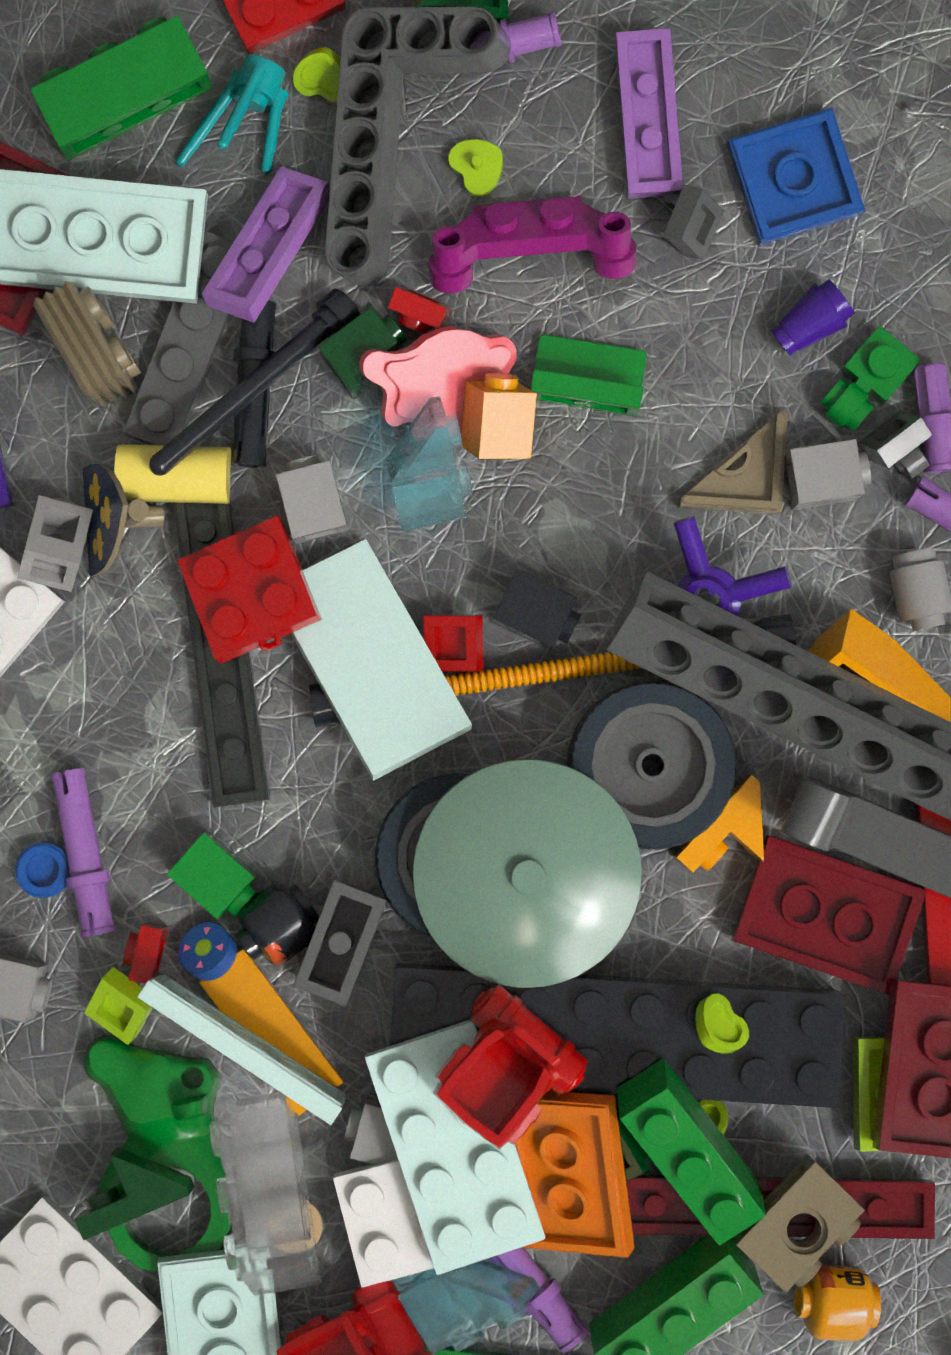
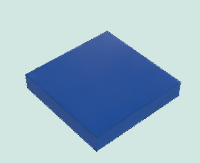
M833 108L728 139L727 147L759 246L857 217L865 212Z

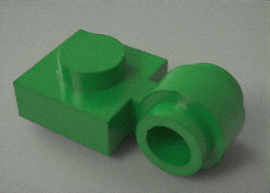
M879 325L841 369L855 382L849 385L843 379H840L819 403L828 410L824 415L840 429L845 425L851 431H854L875 407L866 399L871 395L883 405L919 364L921 359Z

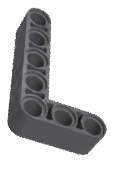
M478 7L364 8L353 13L345 23L342 38L325 254L330 267L354 285L361 287L374 285L385 275L389 264L404 73H488L502 67L509 58L511 50L510 39L494 16L487 10ZM383 31L384 36L380 44L373 49L366 50L369 38L375 33ZM436 31V39L432 45L426 49L418 50L420 39L428 32ZM490 31L489 40L484 46L479 49H470L471 41L477 34ZM379 85V92L375 99L369 103L362 104L361 100L365 91L371 86ZM375 138V145L371 153L364 158L357 159L360 145L368 139ZM370 192L371 198L367 207L361 212L353 213V204L356 198L362 193ZM359 246H366V254L363 261L356 267L349 268L348 260L353 250Z
M814 777L802 778L781 827V832L825 851L835 848L951 898L950 834Z

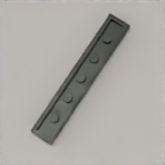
M230 501L229 504L173 502L180 559L219 542V538L226 539L234 535ZM183 577L214 807L270 800L250 652L222 664L214 659Z

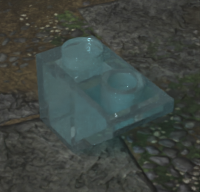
M440 396L428 399L386 459L402 532L467 518L463 497L473 495L466 463L456 465L453 453L454 447L463 446L456 413L445 415Z
M481 1260L439 1275L436 1274L435 1268L424 1271L409 1283L398 1295V1298L433 1355L451 1345L455 1352L471 1346L484 1335L483 1329L497 1323L500 1329H505L515 1324L528 1314L529 1310L526 1305L540 1287L533 1277Z

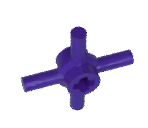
M695 516L683 518L673 523L688 573L678 583V587L696 596H699L703 588H708L709 596L717 593L720 598L716 606L736 616L740 611L742 601L792 588L790 574L786 566L737 580L726 570L717 566H710Z

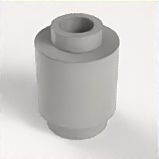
M935 548L921 549L892 556L894 570L889 571L899 623L911 621L913 631L946 625L943 614L951 613V594L944 561L937 560Z

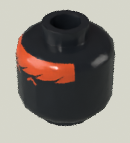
M273 883L252 897L240 909L237 915L243 928L234 935L253 961L263 955L269 963L280 966L309 946L315 930L314 924L318 922L319 916L297 885L294 884L288 889L281 883Z

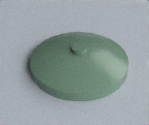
M530 758L505 760L487 765L465 776L454 784L435 804L425 820L415 849L413 863L414 891L418 909L429 933L439 947L459 966L475 976L504 986L520 988L550 986L577 977L591 969L605 958L623 937L634 916L641 889L642 867L640 851L632 826L623 810L612 796L593 779L567 765L549 760Z

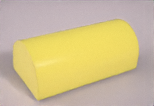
M117 445L114 473L122 485L127 501L140 499L145 502L229 504L230 447L199 446L166 475L157 476L150 471L149 460L165 445Z

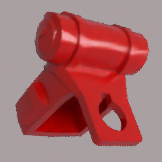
M498 984L493 988H489L486 992H482L475 1000L470 1020L480 1029L470 1046L465 1044L459 1045L441 1066L434 1077L438 1084L432 1093L464 1125L500 1150L507 1142L514 1145L526 1133L532 1123L536 1122L542 1111L537 1103L545 1093L552 1089L560 1096L565 1092L569 1093L582 1082L589 1059L575 1048V1044L571 1040H565L523 1004V1000L519 996H513Z
M393 1280L362 1288L360 1284L351 1295L354 1304L352 1308L330 1320L325 1315L309 1320V1323L286 1335V1343L276 1350L277 1355H432L431 1352H428L405 1305L406 1299L402 1291H398Z

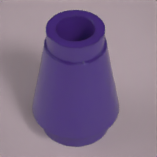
M828 279L819 287L814 283L778 322L779 324L770 331L786 353L792 356L798 350L801 351L847 327L845 321L853 316L855 312L836 285Z

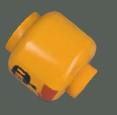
M822 1265L817 1274L801 1288L796 1286L794 1292V1312L797 1318L804 1319L808 1333L816 1339L859 1341L867 1335L870 1328L874 1329L879 1322L881 1314L880 1289L876 1283L870 1281L868 1274L858 1267Z

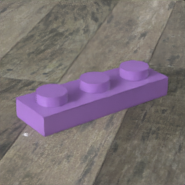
M671 28L616 32L615 48L627 199L663 197L664 194L670 193L680 195L683 188Z
M285 167L279 168L202 292L208 307L255 323L328 203L330 196L328 181Z

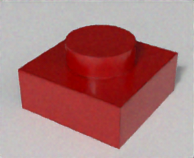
M404 286L395 287L387 308L400 313L397 319L398 323L425 334L428 333L430 326L437 329L445 326L452 306Z
M430 614L423 616L424 641L441 671L477 672L484 670L483 615Z
M148 922L141 925L139 934L130 933L123 957V965L131 966L128 980L146 984L148 980L158 976L169 927Z

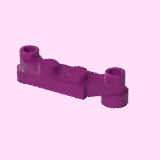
M581 196L473 205V214L454 227H442L434 232L432 236L433 254L429 258L431 285L443 293H458L471 285L473 281L472 263L479 259L588 250L592 252V263L596 273L609 279L623 278L631 274L636 267V243L631 238V221L627 215L620 212H608L605 214L582 204Z

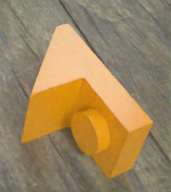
M746 775L733 789L731 797L718 819L702 834L684 843L672 856L686 870L694 873L701 866L704 870L708 871L728 850L729 846L723 842L728 834L753 857L764 862L760 782L753 775Z

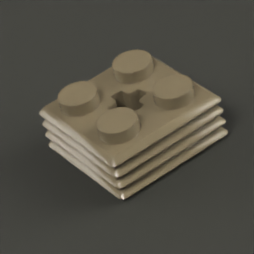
M65 281L63 288H54L53 294L45 292L43 300L35 298L34 308L85 396L98 407L107 409L109 402L117 404L118 397L126 399L128 391L136 393L137 384L133 377L139 375L141 370L128 347L121 343L118 336L115 335L110 338L106 330L115 326L100 298L94 295L89 286L80 291L73 283Z

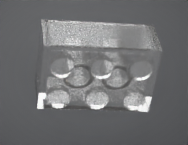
M281 1092L217 1103L219 1121L210 1123V1136L215 1157H221L226 1177L217 1179V1193L221 1212L228 1214L233 1234L224 1235V1250L229 1271L235 1270L237 1281H243L254 1296L320 1285L321 1277L300 1124L288 1097Z

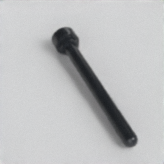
M336 288L316 303L317 310L312 314L313 321L154 454L149 460L150 471L157 476L166 475L327 337L330 338L361 314L352 300Z

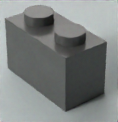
M335 879L293 987L346 1007L386 907L387 899L385 896L341 879Z

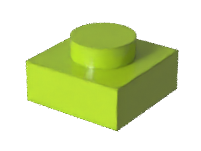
M112 967L101 979L84 1014L129 1045L140 1033L153 1007L138 998L143 989L139 984L128 980L126 975Z

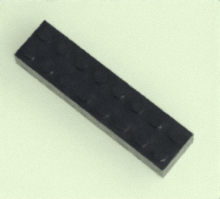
M397 963L394 976L390 1046L470 1020L471 1010L477 997L482 992H486L489 988H493L498 984L475 976L462 967ZM580 974L567 981L543 987L520 988L501 985L513 996H519L523 1000V1004L565 1040H571L575 1044V1048L589 1059L584 1079L570 1092L618 1095L617 1088L664 1058L697 1100L840 1108L846 995L837 990ZM719 993L725 996L730 1002L733 1012L743 1018L748 1026V1041L743 1047L732 1053L714 1052L706 1048L699 1039L695 1019L696 1008L701 1000L711 994Z

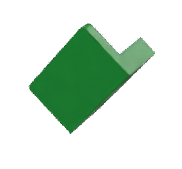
M544 334L540 336L531 390L537 393L536 401L637 417L644 388L642 387L647 354L643 350Z

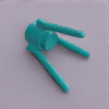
M246 55L240 71L233 70L226 88L185 144L186 146L176 158V164L179 167L186 165L234 98L237 103L218 140V147L220 149L228 147L247 109L262 113L268 105L270 111L263 147L261 171L265 174L271 172L282 109L289 96V93L281 88L286 76L284 69L262 56Z

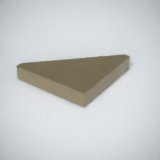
M788 412L777 413L776 416L679 499V508L780 515L782 512Z

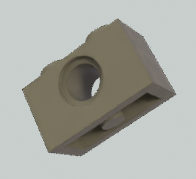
M807 1154L764 1199L766 1217L732 1237V1239L758 1267L787 1293L794 1284L801 1288L817 1274L822 1266L819 1258L833 1243L838 1247L842 1246L856 1233L861 1225L858 1217L865 1210ZM801 1213L814 1216V1230L807 1238L795 1240L788 1237L787 1226L794 1216Z

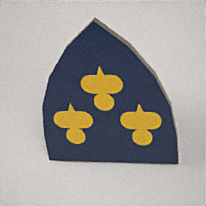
M90 464L83 468L85 507L93 509L87 532L90 577L99 576L112 566L118 554L125 528L162 527L164 524L163 507L161 505L148 506L145 501L140 499L128 503L120 481L113 470L105 464Z

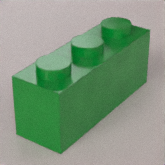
M178 15L169 20L165 17L153 19L138 29L137 36L119 45L117 42L105 43L95 48L88 55L89 60L71 69L68 66L55 68L40 78L39 85L30 89L67 161L213 89L208 73Z
M664 1058L617 1088L620 1120L719 1246L766 1217L760 1182Z
M707 1234L589 1322L593 1354L684 1355L764 1295L755 1264L735 1244L732 1238L719 1246L712 1236Z

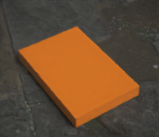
M548 1091L537 1103L542 1111L536 1122L532 1123L526 1133L515 1143L546 1238L526 1245L524 1248L628 1258L635 1245L615 1095L565 1092L559 1096L554 1091Z

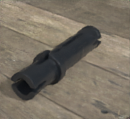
M267 301L255 323L241 318L239 348L234 349L233 358L234 362L238 363L237 384L276 352L273 351V334L277 303L273 301ZM270 386L234 416V440L231 465L246 468L266 467Z

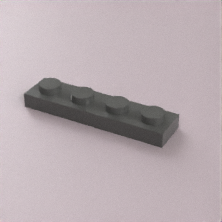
M204 231L197 304L173 301L123 430L125 436L149 445H166L188 426L230 318V314L208 307L202 292L234 241Z

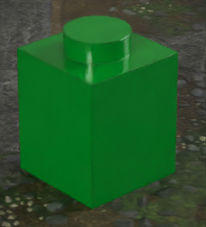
M203 832L166 874L216 919L222 917L227 911L236 917L240 909L257 893L250 884L258 875L210 832Z

